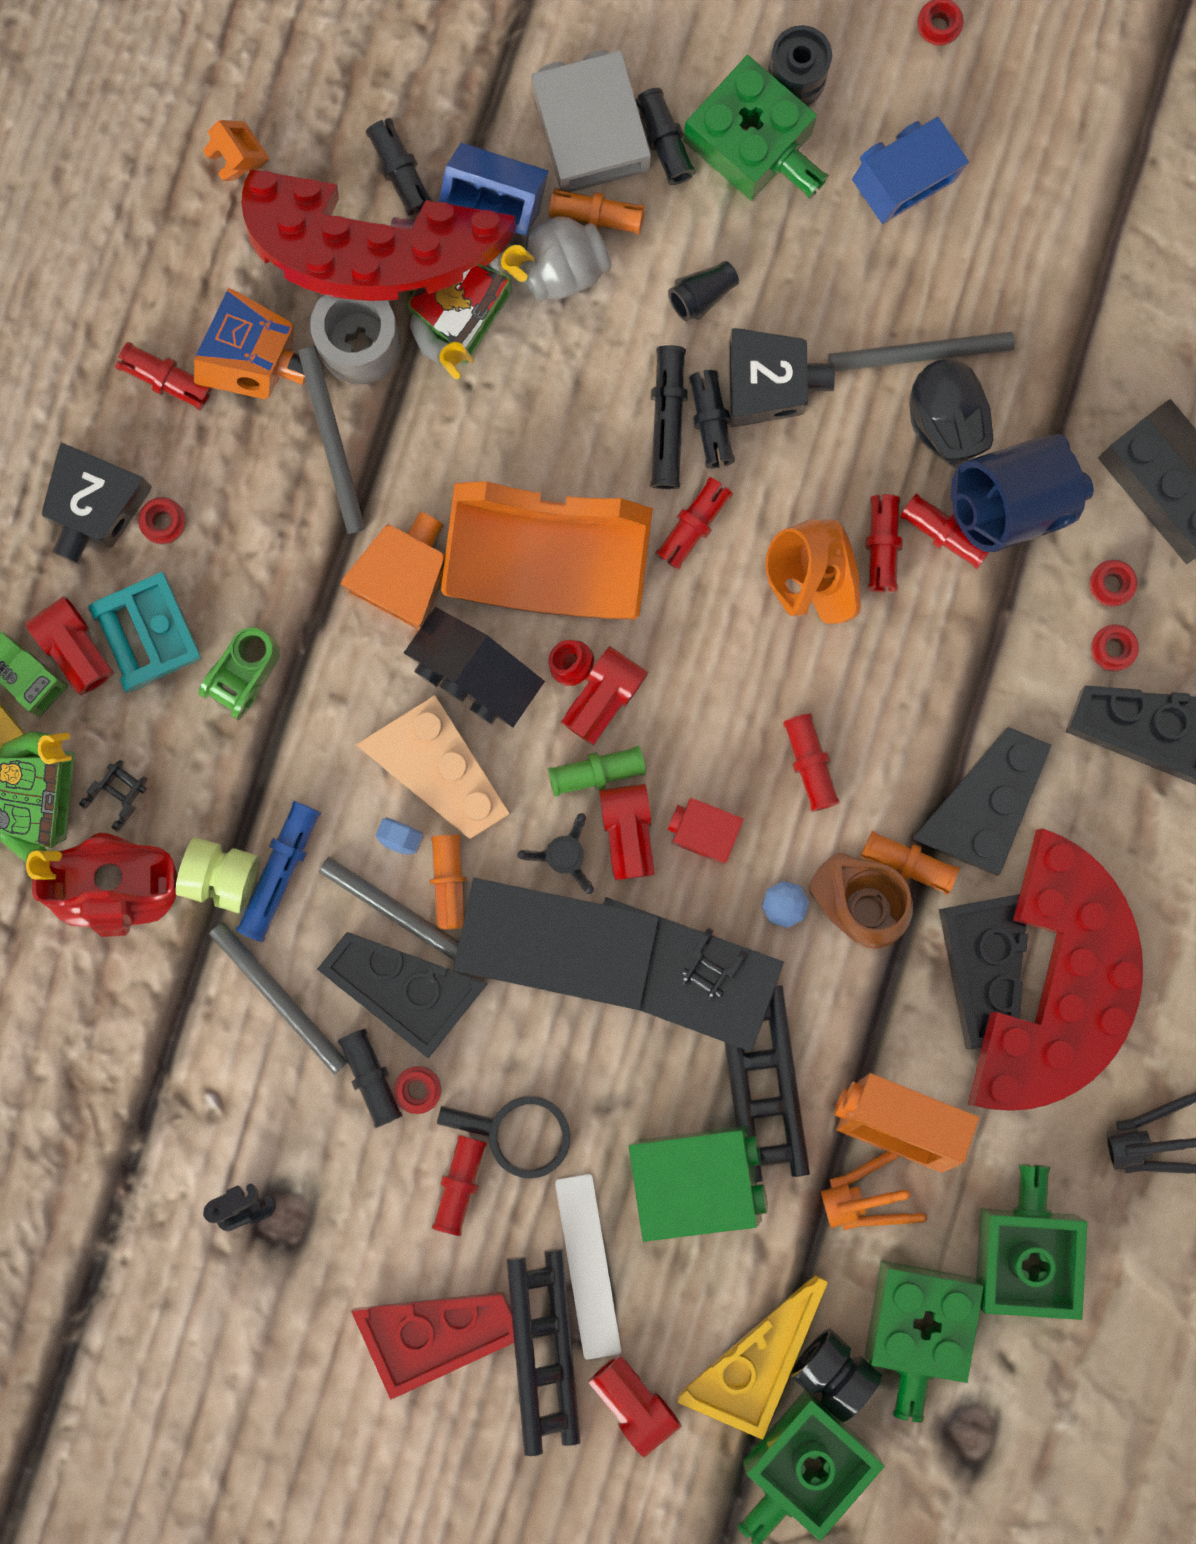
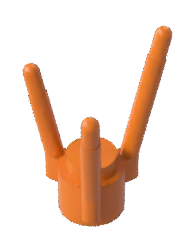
M887 1151L846 1175L829 1179L832 1188L820 1192L830 1228L843 1226L845 1231L861 1226L923 1223L927 1220V1216L924 1213L865 1215V1209L909 1199L911 1194L908 1190L889 1192L862 1199L859 1186L849 1188L850 1184L900 1156Z

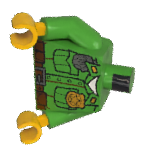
M30 731L4 743L0 748V842L26 863L28 875L35 880L56 879V874L51 872L49 864L50 861H61L62 854L59 851H48L45 847L51 848L67 839L76 753L62 750V741L71 739L68 732L48 734Z

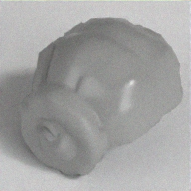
M558 216L550 219L547 223L535 226L527 235L525 249L535 257V261H525L520 265V268L528 275L527 280L524 282L525 285L534 294L535 300L541 302L548 298H566L578 291L591 287L603 273L610 270L611 260L606 250V244L595 224L590 223L582 226L569 217Z

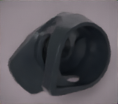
M953 359L937 360L927 365L918 374L909 397L911 426L917 439L948 465L957 468L968 459L991 449L994 441L991 408L981 382L969 366Z

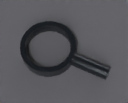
M522 1096L513 1099L498 1111L495 1118L441 1106L437 1119V1125L489 1137L491 1151L498 1164L510 1174L521 1178H538L554 1171L563 1162L570 1145V1128L564 1113L553 1102L539 1096ZM525 1104H535L548 1109L559 1122L563 1132V1143L558 1155L548 1164L535 1169H522L511 1164L503 1155L497 1140L498 1127L502 1118H505L513 1109Z

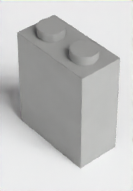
M598 50L586 55L582 61L567 65L563 62L549 63L541 67L537 73L531 74L532 92L560 190L573 192L650 171L651 155L621 50L609 53L607 50Z

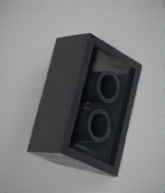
M1169 399L1111 444L1098 459L1185 564H1188L1196 559V429L1175 403Z

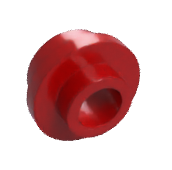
M951 0L929 1L922 7L917 19V28L921 37L928 43L937 46L948 45L954 42L959 37L964 25L962 11ZM937 18L943 19L948 27L943 30L937 29L933 26L932 20Z
M158 497L151 499L142 507L138 517V524L142 534L151 542L169 544L177 540L184 532L186 516L177 502L170 498ZM162 514L170 515V525L165 529H157L155 525L157 517Z
M1115 559L1099 564L1093 570L1089 581L1090 590L1094 598L1101 604L1110 607L1120 606L1128 602L1134 596L1138 584L1137 576L1132 567L1121 560ZM1107 576H1113L1118 579L1120 587L1117 592H1112L1106 588L1105 579Z
M1112 624L1105 626L1092 639V657L1097 665L1107 671L1116 672L1124 670L1131 666L1138 656V640L1135 634L1123 625ZM1113 640L1119 643L1121 653L1118 657L1108 654L1106 650L1108 641Z
M564 640L558 643L551 650L548 659L552 677L564 686H574L583 682L592 671L595 661L592 650L585 643L577 640Z
M413 1066L404 1070L397 1077L394 1084L396 1102L403 1110L411 1114H423L430 1111L437 1105L441 1097L442 1088L438 1076L432 1070L423 1066ZM414 1081L423 1082L427 1088L425 1097L421 1099L414 1098L409 1092L410 1084Z

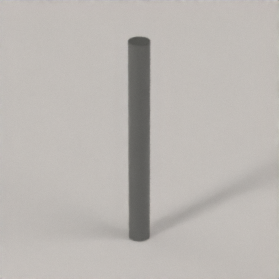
M1013 332L846 351L828 354V363H834L835 372L1011 351L1015 348Z
M316 346L300 349L298 354L347 534L365 530Z
M330 857L325 860L319 870L320 874L455 961L459 945L458 940Z
M221 922L211 930L209 935L328 1069L334 1075L340 1071L348 1061L228 926Z

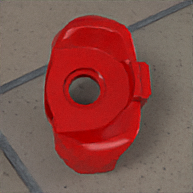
M101 832L92 835L75 847L59 851L62 854L61 861H50L49 864L51 872L56 874V879H32V895L36 901L48 907L66 924L77 927H90L101 937L126 936L130 932V925L157 922L166 915L177 897L176 882L178 875L175 863L168 852L160 847L134 844L121 837ZM115 865L121 870V882L113 890H101L96 885V874L103 866Z

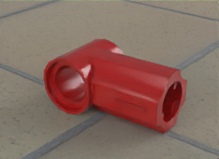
M66 596L61 597L25 622L27 629L37 644L49 657L52 656L63 674L79 695L82 696L97 689L115 674L88 635L87 631L89 628L86 622Z
M609 646L586 679L588 684L568 709L561 724L594 746L621 706L625 707L635 695L649 672Z
M646 783L599 790L604 831H608L609 850L614 879L623 880L655 875L648 826H651V815Z
M621 1354L610 1359L589 1379L588 1383L620 1421L618 1426L622 1433L643 1458L648 1456L682 1427L667 1403L656 1392L654 1394L651 1393Z

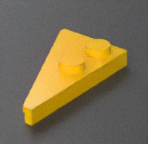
M817 1275L809 1279L681 1390L677 1397V1403L763 1440L828 1281Z

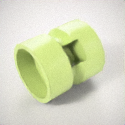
M193 837L186 849L179 869L176 895L199 902H204L210 897L213 898L216 907L242 914L255 885L260 856L234 848L227 853H223L221 844Z

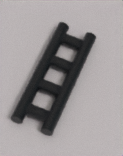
M783 985L776 986L764 1021H769L773 1049L745 1053L744 1049L724 1042L736 1127L748 1125L749 1137L757 1136L754 1119L783 1115L786 1144L760 1147L761 1165L754 1166L756 1183L763 1181L761 1166L789 1163L791 1177L810 1175ZM776 1068L780 1096L752 1100L748 1072Z
M563 1249L544 1251L546 1267L528 1271L526 1268V1257L507 1258L524 1456L543 1454L542 1437L561 1432V1441L564 1446L581 1443ZM547 1286L550 1315L531 1319L529 1290ZM552 1334L554 1364L536 1368L533 1339ZM556 1383L559 1412L540 1417L537 1388Z

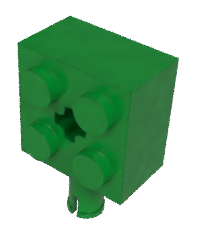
M748 54L685 122L683 142L750 201L779 173H782L805 193L808 199L814 197L817 193L815 190H820L829 178L826 172L824 173L799 151L800 147L813 133L817 114ZM743 125H744V126H747V127H749L750 125L754 126V127L748 128L747 131H745L744 129H742V126H743Z
M1019 1164L1018 1207H1013V1210L980 1208L976 1280L984 1286L980 1309L985 1314L1083 1320L1087 1221L1075 1214L1052 1213V1210L1047 1209L1049 1166ZM1030 1254L1039 1259V1264L1030 1266L1028 1273V1271L1022 1268L1023 1260H1029Z
M880 1261L865 1357L871 1366L893 1369L901 1374L895 1409L893 1410L894 1417L908 1421L909 1416L912 1417V1422H923L928 1383L934 1377L968 1383L984 1288L974 1277ZM925 1311H927L933 1318L932 1324L925 1325L924 1330H920L915 1325L914 1320L915 1318L923 1319Z
M804 1390L768 1431L764 1439L743 1460L746 1475L763 1489L765 1496L746 1518L737 1525V1528L747 1539L749 1537L752 1538V1544H763L767 1537L788 1515L789 1517L793 1516L812 1535L821 1541L885 1466L876 1451L845 1423L840 1422L815 1396L809 1391ZM809 1457L812 1459L819 1457L822 1466L818 1470L812 1466L806 1469L804 1461Z

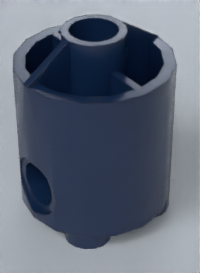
M1054 434L1051 436H1040L965 461L957 467L952 478L951 500L955 518L961 531L970 543L983 552H997L1066 528L1078 521L1085 508V501L1093 496L1094 487L1089 475L1082 472L1065 436Z

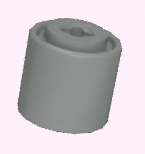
M323 295L316 302L310 319V333L325 367L336 378L350 384H369L382 379L395 367L401 353V335L388 300L364 301ZM359 332H364L367 341L372 343L370 347H363L360 352H354L352 345L347 342L349 339H357Z

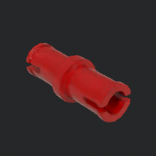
M127 342L118 356L122 361L118 360L116 362L115 368L117 370H122L152 385V391L160 395L166 392L194 406L199 411L204 408L211 395L207 392H211L213 388L194 383V375L178 368L177 361L169 357L162 360L134 346L131 342Z
M712 477L706 480V484L687 510L681 509L676 516L679 520L661 547L655 552L659 558L668 560L667 564L677 570H680L681 565L700 538L708 537L712 531L709 526L728 499L733 496V493L727 487L719 489L722 484Z
M917 493L912 497L900 515L901 519H905L934 539L932 543L939 549L944 546L969 562L975 569L980 567L989 552H983L970 543L961 531L954 513L950 517L921 498Z
M882 494V500H880L879 495H873L870 497V536L865 538V548L870 551L869 583L867 584V589L873 592H886V587H888L889 592H894L898 590V551L903 549V539L898 536L900 497L892 494Z
M808 713L784 721L783 725L787 730L796 759L792 763L794 771L801 775L811 805V812H816L835 806L840 801L837 798L827 766L831 762L829 754L822 751L812 721V714Z
M458 1135L448 1176L443 1175L440 1183L441 1186H444V1190L432 1229L461 1236L471 1195H476L479 1185L475 1184V1180L487 1143Z

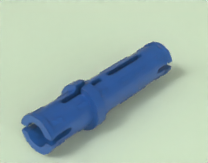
M293 800L292 807L278 838H272L269 847L273 850L255 886L242 919L235 929L236 931L251 939L264 942L265 935L284 896L299 860L304 861L307 855L304 848L321 812Z

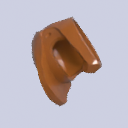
M837 853L819 867L809 884L811 896L827 918L854 942L864 947L880 949L889 946L904 934L910 924L913 915V900L910 889L903 876L888 865L857 860L847 854Z

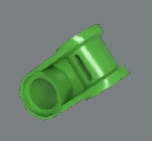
M245 628L239 631L233 637V640L219 661L204 678L198 695L204 699L210 696L230 709L233 718L240 720L251 708L258 697L262 685L278 663L280 647L277 640L258 628ZM262 639L266 645L265 656L256 663H250L245 656L246 646L251 640ZM223 684L234 690L237 693V695L235 696L228 690L224 689Z

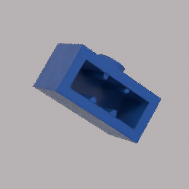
M939 117L932 119L924 125L916 121L904 128L896 136L897 140L886 147L883 142L877 143L861 155L860 161L862 164L853 176L852 181L882 225L954 183L969 163Z
M460 143L446 165L439 202L513 215L516 222L515 232L526 236L540 212L549 171Z

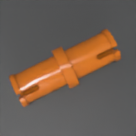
M554 188L549 205V218L552 219L558 216L569 217L579 223L595 224L598 231L600 227L640 235L644 222L645 205L605 199L606 195L595 192L594 196Z
M873 830L860 857L864 860L867 859L872 862L888 865L901 874L905 881H908L909 878L940 890L946 895L951 891L960 867H954L921 853L922 847L912 844L911 848L879 835Z

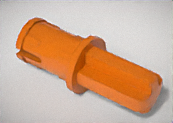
M461 835L431 836L434 879H429L430 884L435 886L436 920L439 929L462 928L464 922L463 883L467 882V877H462Z

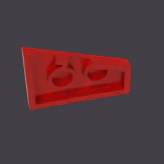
M503 1292L358 1307L351 1310L390 1400L514 1343L511 1308Z

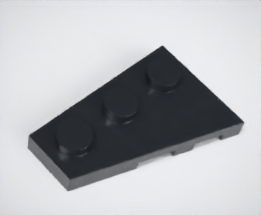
M1087 685L1080 690L1065 731L1066 733L1196 785V697L1190 696V693L1172 692L1170 695L1143 693L1142 690Z
M1010 727L1005 728L910 840L993 875H1000L1052 745Z
M350 932L345 933L317 968L319 972L427 1058H430L488 985L484 981Z

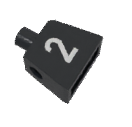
M740 328L731 329L729 339L730 427L800 416L805 413L808 406V392L834 391V363H807V340Z
M61 442L42 509V517L62 528L52 553L78 564L89 540L107 548L113 547L150 493L152 486L137 474Z

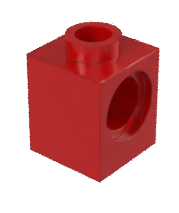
M690 798L686 807L677 804L667 831L675 833L671 844L724 865L728 860L744 819Z

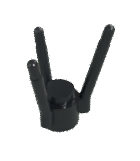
M584 813L577 815L569 835L555 838L548 845L547 850H520L517 856L521 860L548 862L549 866L558 873H571L587 894L594 892L592 883L580 868L584 859V851L578 840L585 825L586 815Z
M1196 1092L1133 1119L1116 1121L1117 1130L1107 1132V1145L1113 1168L1115 1170L1124 1169L1126 1174L1140 1171L1196 1173V1164L1144 1161L1152 1159L1153 1153L1196 1148V1138L1151 1143L1147 1130L1138 1132L1137 1129L1192 1105L1196 1102Z

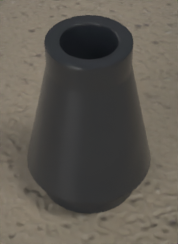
M723 261L716 266L677 278L674 283L675 286L668 290V297L673 309L682 320L689 321L693 318L700 320L732 288L739 285V277L734 267L728 261Z

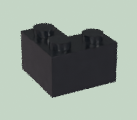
M437 607L433 609L403 652L418 664L414 670L417 675L435 687L439 685L441 689L462 703L468 697L473 701L469 710L491 725L497 718L514 728L545 682L487 634Z

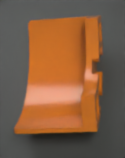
M489 481L454 483L441 592L444 596L491 606L554 615L635 620L639 617L653 508L623 498L566 496V503L540 500L541 493L507 487Z

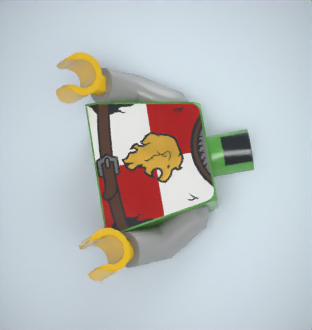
M513 245L502 251L487 266L479 263L464 272V280L455 285L430 294L427 293L425 287L411 290L414 293L407 303L408 312L411 317L409 327L422 354L445 367L453 379H459L461 374L455 368L459 362L467 364L468 361L471 364L474 363L473 353L513 292L511 278L506 275L511 274L516 280L525 282L528 275L519 267L525 261L534 262L535 257L524 247Z

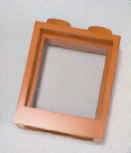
M869 1073L857 1083L852 1082L849 1089L844 1088L834 1110V1115L840 1117L836 1131L940 1173L965 1162L980 1118L872 1073Z

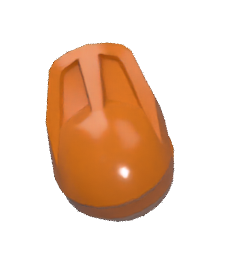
M834 519L806 520L780 531L773 538L766 555V575L770 587L789 615H807L811 600L820 619L827 624L845 623L854 619L860 613L859 573L849 537L838 521ZM788 579L796 581L802 587L799 593H794L788 589L786 585Z

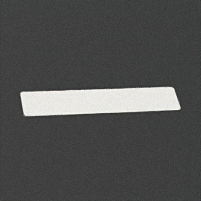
M591 1174L557 1179L555 1186L584 1358L589 1360L618 1355L621 1353V1345L593 1177Z

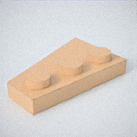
M436 695L355 744L470 840L510 816Z

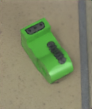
M0 629V683L28 712L41 717L69 685L29 650L26 651L13 638Z

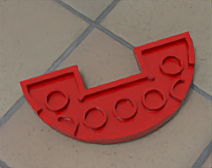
M250 169L242 190L241 205L249 242L265 264L272 262L283 270L285 279L298 286L336 298L364 301L399 299L398 292L425 287L427 293L430 294L463 281V273L479 263L484 266L490 264L508 245L516 231L515 216L429 200H425L411 230L344 218L342 216H332L331 214L339 201L337 184L276 174L270 171Z
M1044 828L1035 831L1013 919L1017 922L1056 933L1035 1023L999 1012H990L967 1105L992 1110H1028L1055 1103L1078 1092L1105 1070L1117 1055L1127 1039L1139 1007L1143 983L1142 947L1138 928L1125 896L1111 875L1091 854L1067 838Z

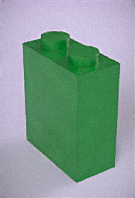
M748 1125L640 1139L628 1145L643 1242L757 1228L762 1222L761 1214L768 1213L766 1189L764 1184L757 1185L754 1166L761 1165L759 1142L757 1136L749 1137Z

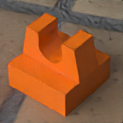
M218 120L207 131L211 139L203 152L207 158L219 159L222 155L225 158L226 165L218 172L222 181H234L250 171V169L259 170L270 159L245 121Z

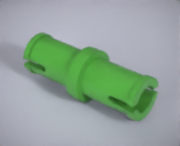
M640 746L602 756L595 752L588 754V759L547 768L555 797L560 796V794L594 786L597 791L605 789L606 783L638 775H646Z

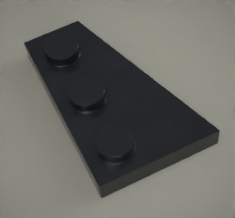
M1020 894L938 909L966 1049L982 1048L990 1012H999L1019 1018L1023 983L1020 981L1023 952H1027L1028 934H1025L1026 924L1013 920Z

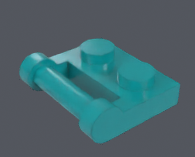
M160 572L101 598L88 606L93 621H99L122 673L119 681L125 693L141 689L152 681L203 659L164 572ZM127 607L151 662L139 668L116 615L119 610Z

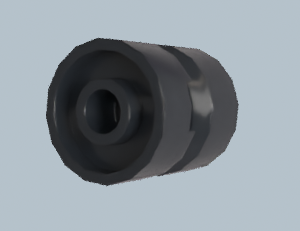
M806 25L790 27L783 31L774 42L768 72L808 106L815 102L824 90L833 56L831 44L826 36L814 27Z
M829 1328L822 1332L806 1348L793 1366L790 1376L807 1392H813L814 1394L821 1392V1404L843 1423L852 1418L868 1402L878 1388L882 1374L862 1356L850 1358L852 1348Z

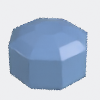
M388 817L382 819L375 835L378 841L386 848L406 855L416 854L424 838L423 832Z
M782 881L766 889L761 908L769 923L789 928L804 920L809 900L801 886Z

